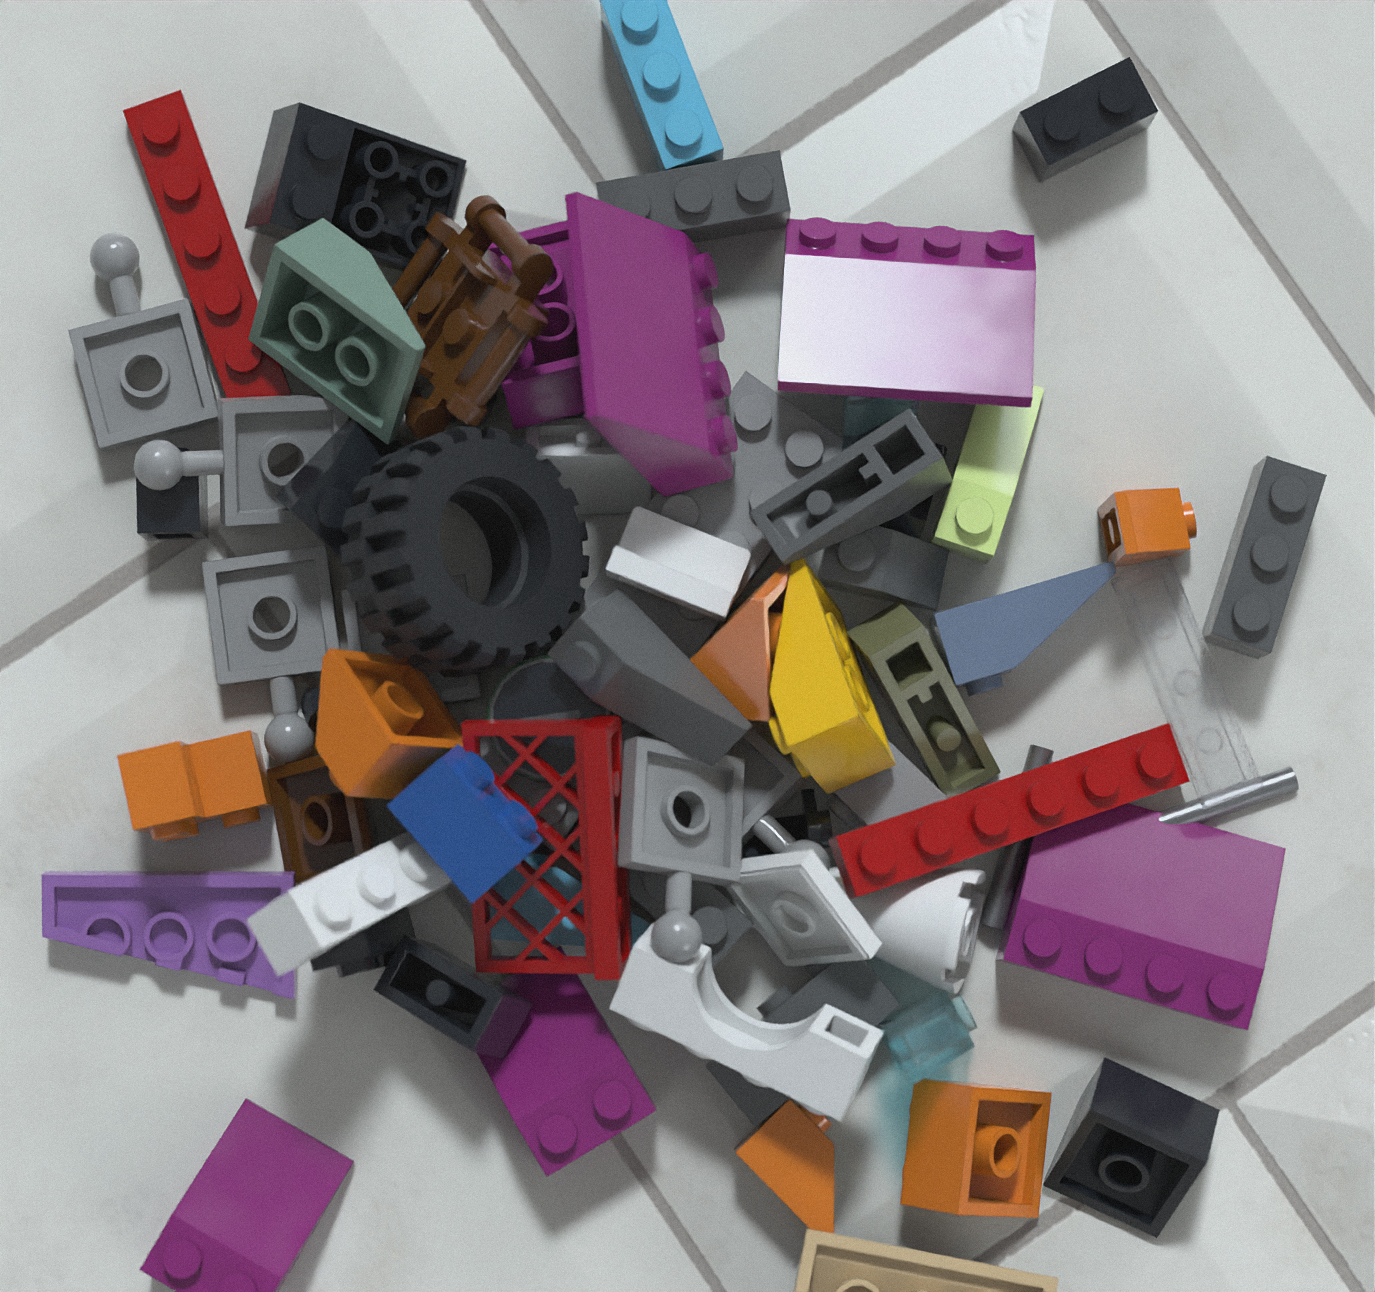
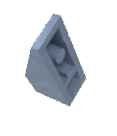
M1114 562L1103 563L933 614L929 619L936 646L940 658L956 688L965 686L968 697L1003 687L1004 683L1001 675L1014 670L1117 573Z

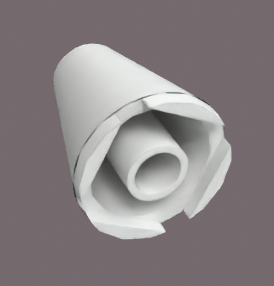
M830 867V874L847 895L838 867ZM940 868L850 900L882 942L874 957L942 991L958 993L965 979L955 977L953 974L958 961L970 964L974 953L985 895L973 892L974 884L986 881V873L983 870L975 868Z

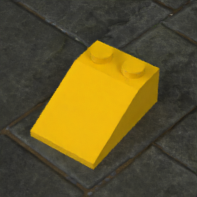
M801 558L792 562L790 566L769 692L777 716L769 719V725L780 751L784 755L791 752L800 775L804 779L812 776L828 795L893 767L896 763L857 653L846 633L848 628L842 611L805 559Z

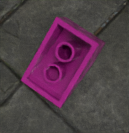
M567 220L518 232L529 244L539 245L552 258L554 266L550 278L536 297L550 312L546 317L548 324L538 339L532 338L502 381L514 430L585 412ZM492 243L488 250L494 252L512 271L511 261Z
M561 946L556 948L564 956H567ZM514 973L499 982L534 1004L504 1059L477 1053L513 1121L547 1177L657 1111V1106L578 974Z
M246 1098L171 1214L139 1270L176 1292H279L353 1165L354 1160Z

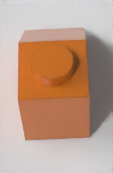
M1179 488L1114 492L1097 508L1107 562L1113 561L1115 567L1181 556L1191 549L1189 539L1196 538L1197 536L1196 519L1192 504L1190 502L1182 503Z
M789 1098L762 1120L734 1150L809 1229L834 1234V1143L824 1134L833 1124L824 1115L814 1114L802 1107L801 1104L797 1106Z

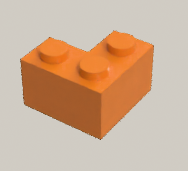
M251 730L192 744L176 741L117 755L132 828L134 831L152 834L153 841L162 840L163 843L200 835L199 823L221 818L224 829L251 824L261 820L260 809L273 807L259 736Z

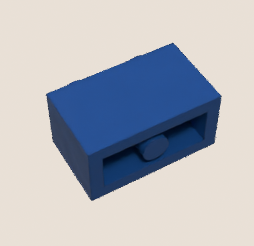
M458 744L411 783L387 807L471 903H474L526 858L543 839L536 832L537 824L530 812L515 800L509 801L493 783L495 780L494 774L488 764L479 755L471 751L466 752Z

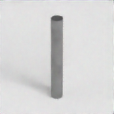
M1030 745L1023 772L1051 763L1054 751ZM1030 837L1001 847L981 917V925L1004 931Z
M1289 766L1159 811L1163 813L1159 820L1166 824H1201L1299 789L1298 781L1293 769Z

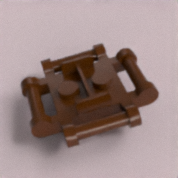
M489 195L478 196L468 204L465 210L467 225L464 229L447 216L436 212L425 228L429 233L392 287L405 312L417 296V299L406 313L426 346L417 373L426 377L435 387L429 398L424 399L413 386L404 412L406 415L405 423L408 429L419 440L444 432L454 416L471 426L477 427L488 410L486 404L530 340L532 338L538 339L548 324L546 317L550 312L536 297L553 272L554 263L552 258L539 245L529 244L506 220L505 209ZM492 243L511 261L512 271L494 252L488 250ZM449 249L448 253L446 254V256L444 257V259L442 260V262L440 263V265L438 266V268L436 269V271L433 273V275L431 276V278L428 280V278L430 277V275L432 274V272L434 271V269L436 268V266L438 265V263L440 262V260L443 258V256L445 255V253H446L447 250Z

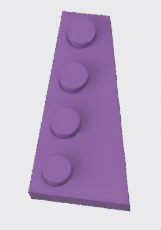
M46 871L41 875L42 937L117 956L124 954L156 962L155 965L177 971L184 969L216 977L218 981L238 986L248 985L273 991L274 995L295 999L297 996V967L278 977L246 919L287 891L295 888L296 871Z

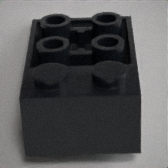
M299 102L273 111L244 229L283 240L324 218L368 250L377 265L404 271L429 233L425 228L434 214L439 212L452 220L466 160ZM442 259L440 260V262L438 263V265L436 266V268L434 269V271L432 272V274L430 275V277H431V276L433 275V273L436 271V269L438 268V266H439L440 263L442 262Z

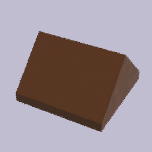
M320 755L266 769L284 870L296 871V887L379 846L371 798L346 796L332 782L329 776V768Z

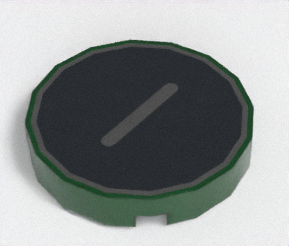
M537 656L516 664L498 680L487 703V720L592 719L595 715H613L612 711L592 701L549 656ZM489 736L495 753L510 767L520 754L501 736ZM538 736L520 737L530 745ZM548 736L535 750L562 777L576 763L574 736ZM527 761L515 771L535 782H548Z

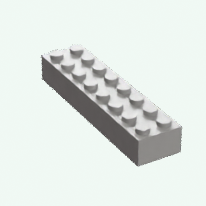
M747 371L744 372L733 387L731 395L725 398L726 415L734 426L738 443L737 451L731 453L734 478L663 497L658 492L646 508L649 511L747 549L750 552V560L728 614L774 551L749 512L844 451L847 446L846 441ZM608 562L585 592L579 611L569 614L573 618L572 626L579 616L620 587L689 660L722 624L720 621L607 577L606 567ZM560 639L552 640L549 649L540 654V656H549L547 653ZM621 717L622 747L624 752V741L637 736L641 737L645 730ZM481 736V758L500 777L509 767L495 753L490 737ZM516 772L506 781L532 808L553 787L549 782H535ZM574 777L568 783L577 791V777ZM560 792L538 813L565 840L579 823L578 809ZM536 830L543 839L542 843L556 851L557 849Z

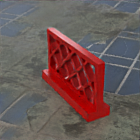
M595 715L592 719L465 720L461 723L462 747L466 752L471 751L481 757L480 736H501L520 754L500 777L492 770L495 778L493 783L509 801L515 800L530 812L536 821L537 831L557 849L537 871L525 859L514 867L527 881L508 901L491 887L472 903L476 973L594 974V980L619 981L633 949L629 868L618 866L623 772L621 716ZM520 736L538 737L528 745ZM548 736H574L576 763L563 777L535 752ZM525 761L531 764L553 785L552 789L534 808L506 783ZM575 774L577 776V791L568 783ZM558 792L578 809L579 826L566 840L538 814ZM579 836L580 853L571 845ZM561 855L567 858L582 873V889L570 902L542 877L545 871ZM532 885L560 911L541 932L537 931L512 907ZM582 898L584 916L575 908ZM489 903L498 911L491 919ZM503 916L531 942L518 956L492 955L491 928ZM566 917L585 935L586 956H564L545 937ZM536 947L544 956L528 955Z

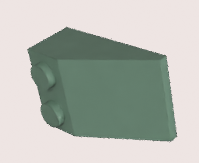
M322 218L274 244L248 340L388 445L396 440L426 346L371 253Z

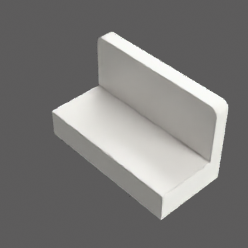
M559 418L527 426L526 441L538 449L536 458L540 461L548 458L562 473L558 480L563 488L570 487L579 503V505L574 507L576 514H630L635 507L646 509L650 504L651 484L586 418Z
M635 507L630 515L619 545L614 547L606 567V576L724 623L750 560V552L747 549L642 507Z

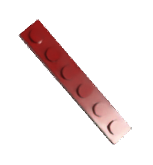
M178 90L123 110L226 398L292 396L293 394L282 365L248 340L259 301L182 91Z
M1167 723L828 839L847 896L851 900L1190 782L1170 724Z

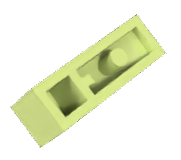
M1033 385L1031 408L974 404L951 474L953 482L947 486L929 543L948 549L951 553L985 564L993 558L1017 486L1043 396V388Z

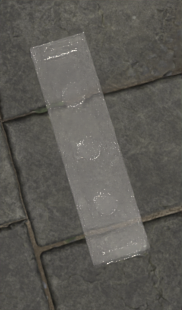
M1171 557L1113 578L1111 580L1112 587L1167 723L1170 724L1180 755L1203 811L1262 789L1264 784Z

